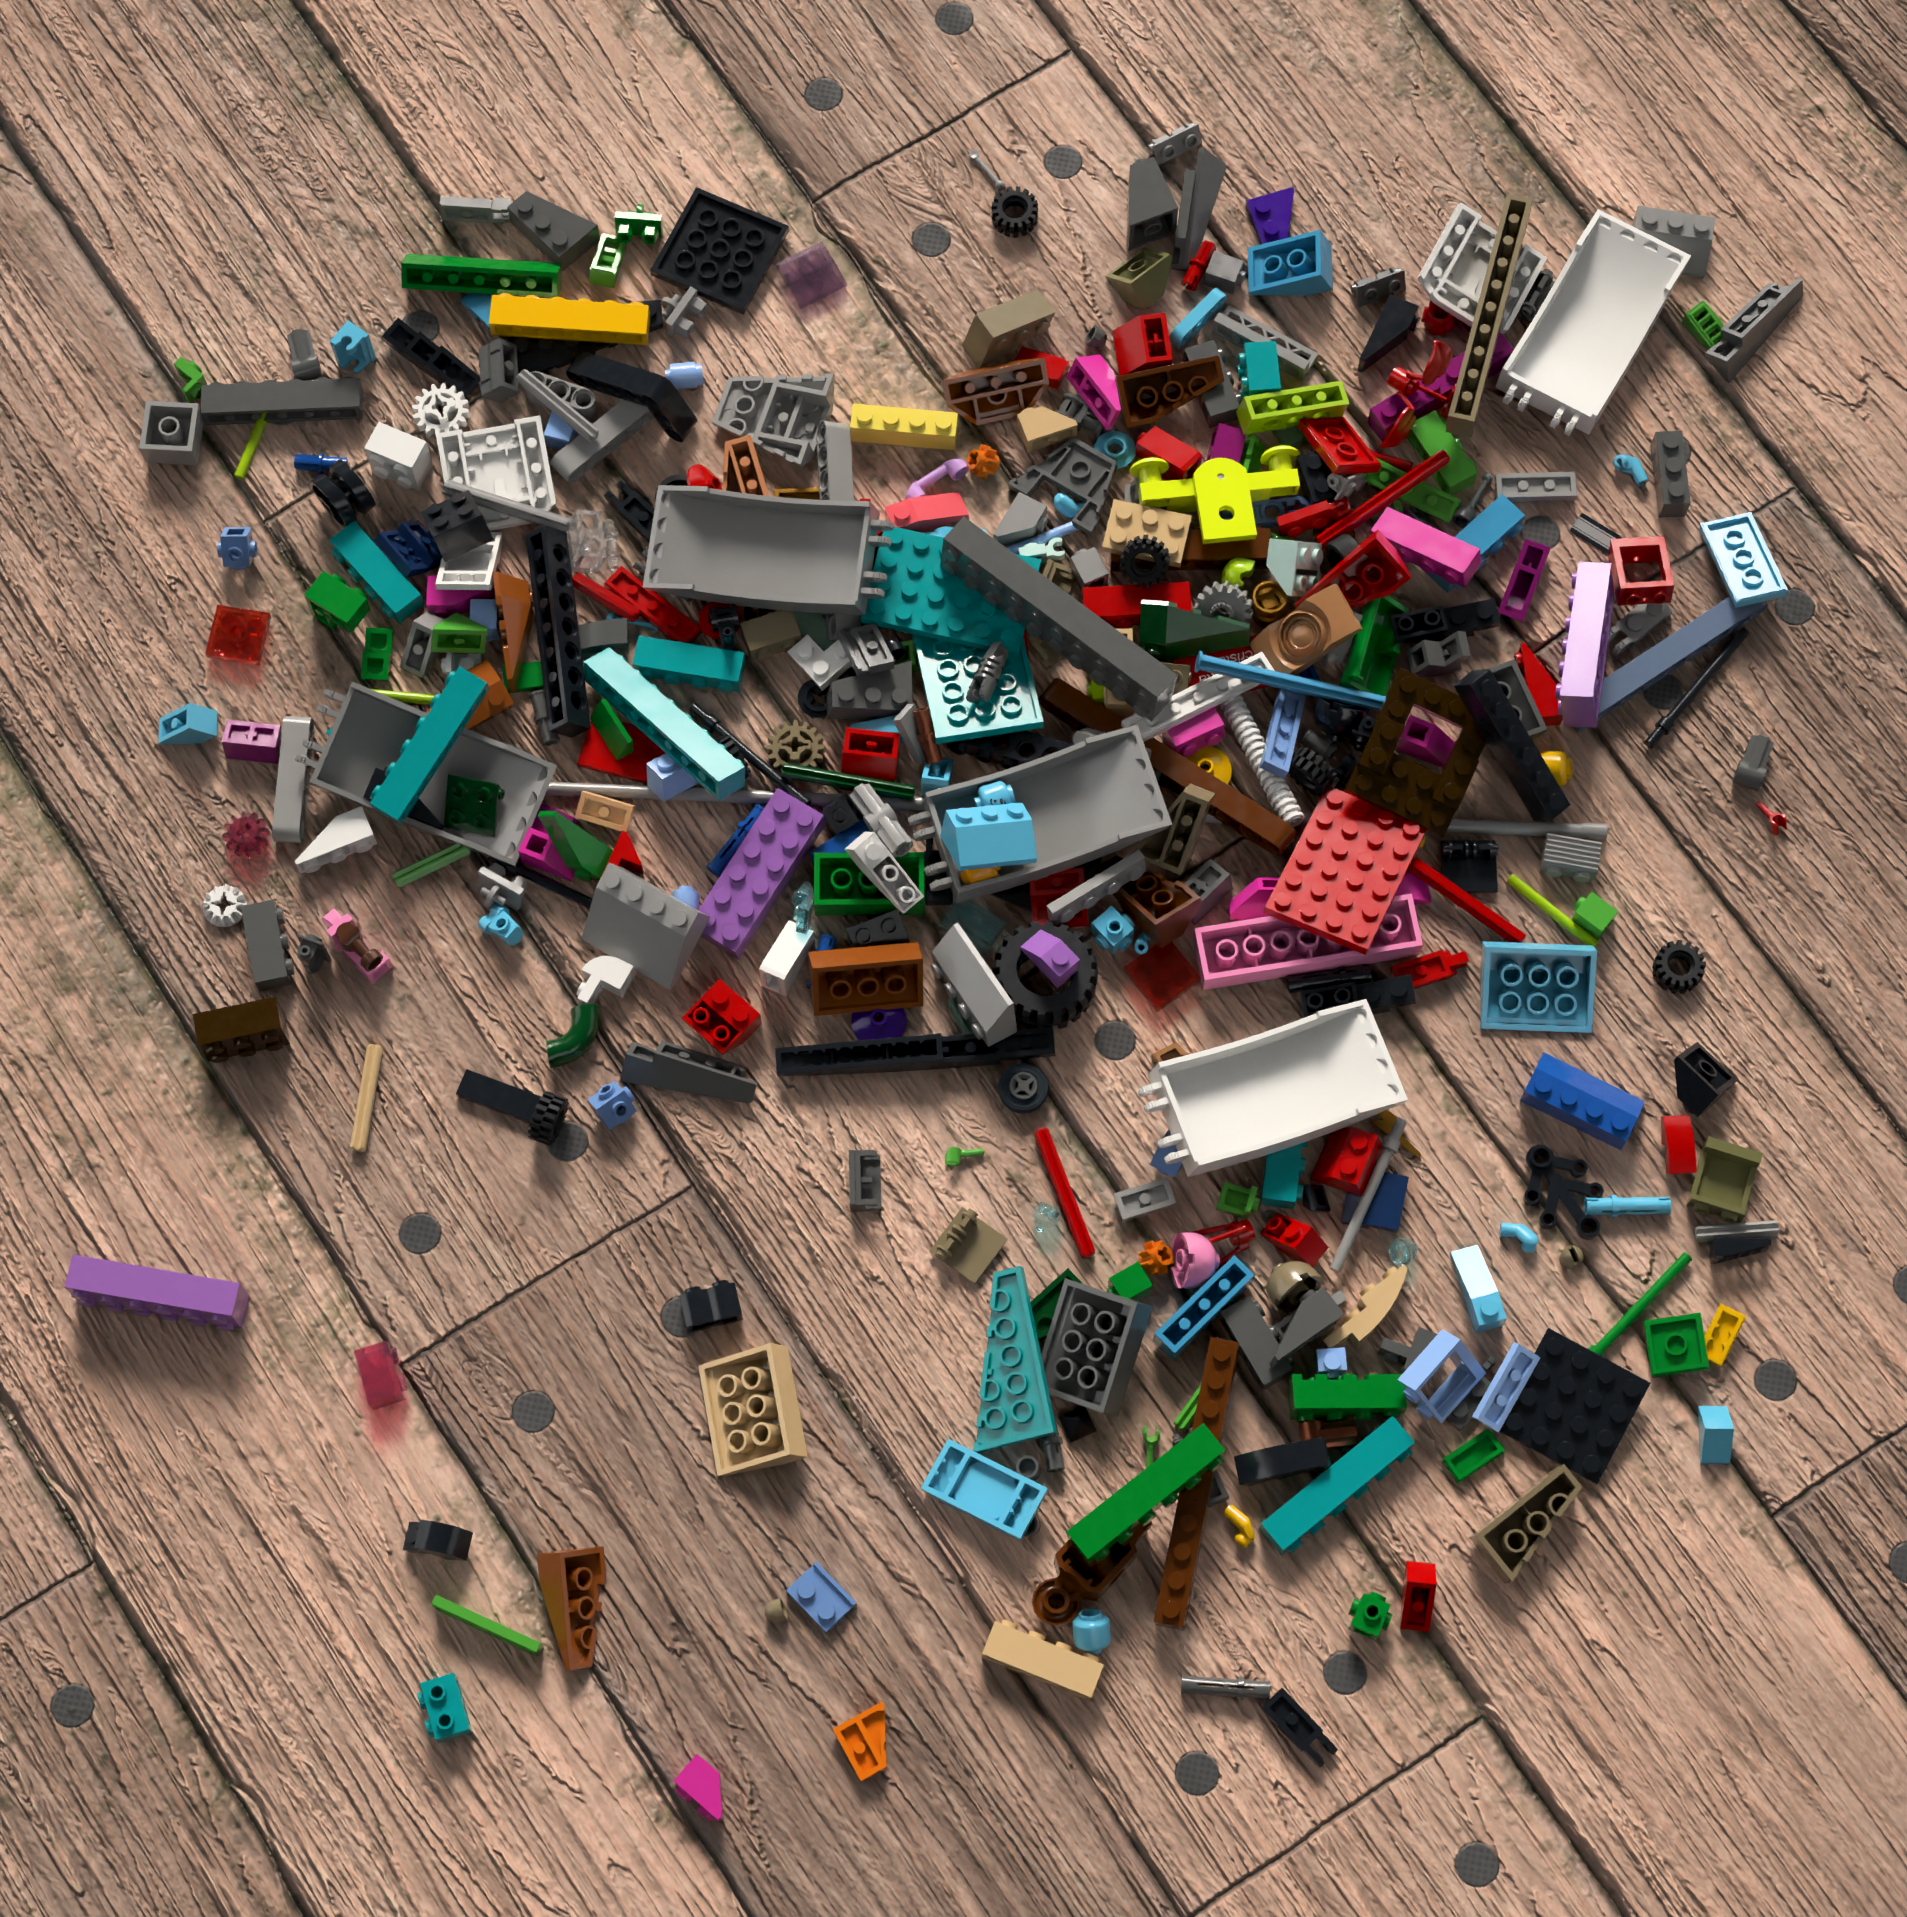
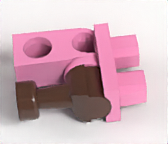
M334 908L322 918V921L328 927L327 933L334 947L339 953L344 951L347 959L371 984H374L393 967L390 959L382 951L379 952L376 949L370 950L358 926H356L353 918L348 913L342 917Z

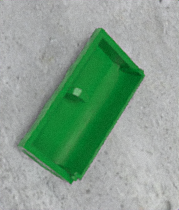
M1389 596L1377 598L1361 607L1360 614L1363 617L1360 625L1363 629L1355 634L1352 639L1339 686L1386 696L1396 657L1400 652V642H1395L1389 617L1409 612L1408 608Z

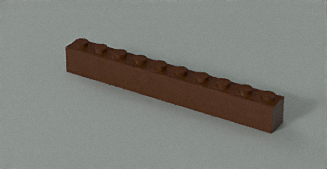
M1210 1337L1192 1432L1204 1423L1221 1444L1240 1346L1239 1342ZM1208 1469L1200 1475L1202 1480L1190 1490L1185 1487L1179 1492L1154 1623L1157 1626L1185 1630L1216 1470L1211 1472Z

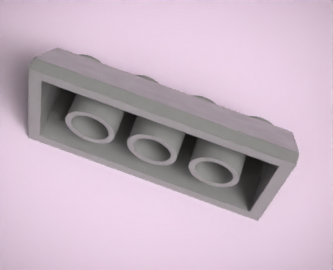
M959 923L954 924L931 952L933 964L930 966L937 979L942 978L945 982L944 988L951 999L955 998L959 1003L958 1009L965 1020L969 1018L973 1025L971 1027L975 1036L979 1040L983 1039L989 1047L1017 1032L1014 1003Z

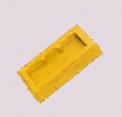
M1721 1303L1705 1334L1708 1360L1719 1367H1722L1746 1318V1315Z

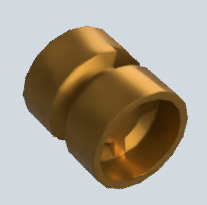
M1265 581L1257 585L1253 591L1250 608L1254 610L1252 619L1261 627H1267L1284 617L1287 595L1279 583Z

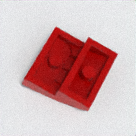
M1084 867L1071 868L1036 881H1029L1032 922L1038 921L1039 925H1045L1046 920L1050 921L1048 919L1047 905L1085 883ZM1087 909L1076 913L1070 921L1063 924L1068 925L1069 928L1088 926Z

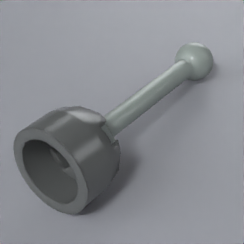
M1485 473L1482 476L1483 481L1470 504L1459 507L1453 515V521L1459 527L1465 528L1476 518V512L1473 507L1487 483L1493 480L1492 474Z

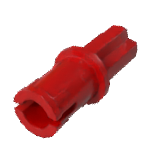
M1203 241L1195 258L1190 260V267L1181 281L1183 287L1187 284L1186 289L1196 291L1203 274L1206 273L1213 252L1216 251L1213 242Z

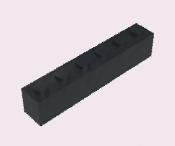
M1472 670L1453 685L1533 820L1552 821L1570 806L1568 799L1491 670Z

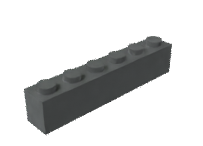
M343 377L341 379L317 378L305 381L291 379L283 382L265 380L260 383L239 381L236 384L214 382L210 385H201V415L206 426L253 424L258 419H261V413H266L263 421L267 423L363 419V388L360 379L353 377Z

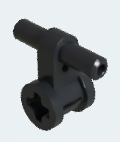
M730 604L729 608L718 610L709 608L713 632L719 631L722 648L736 651L737 637L735 628H740L736 605Z

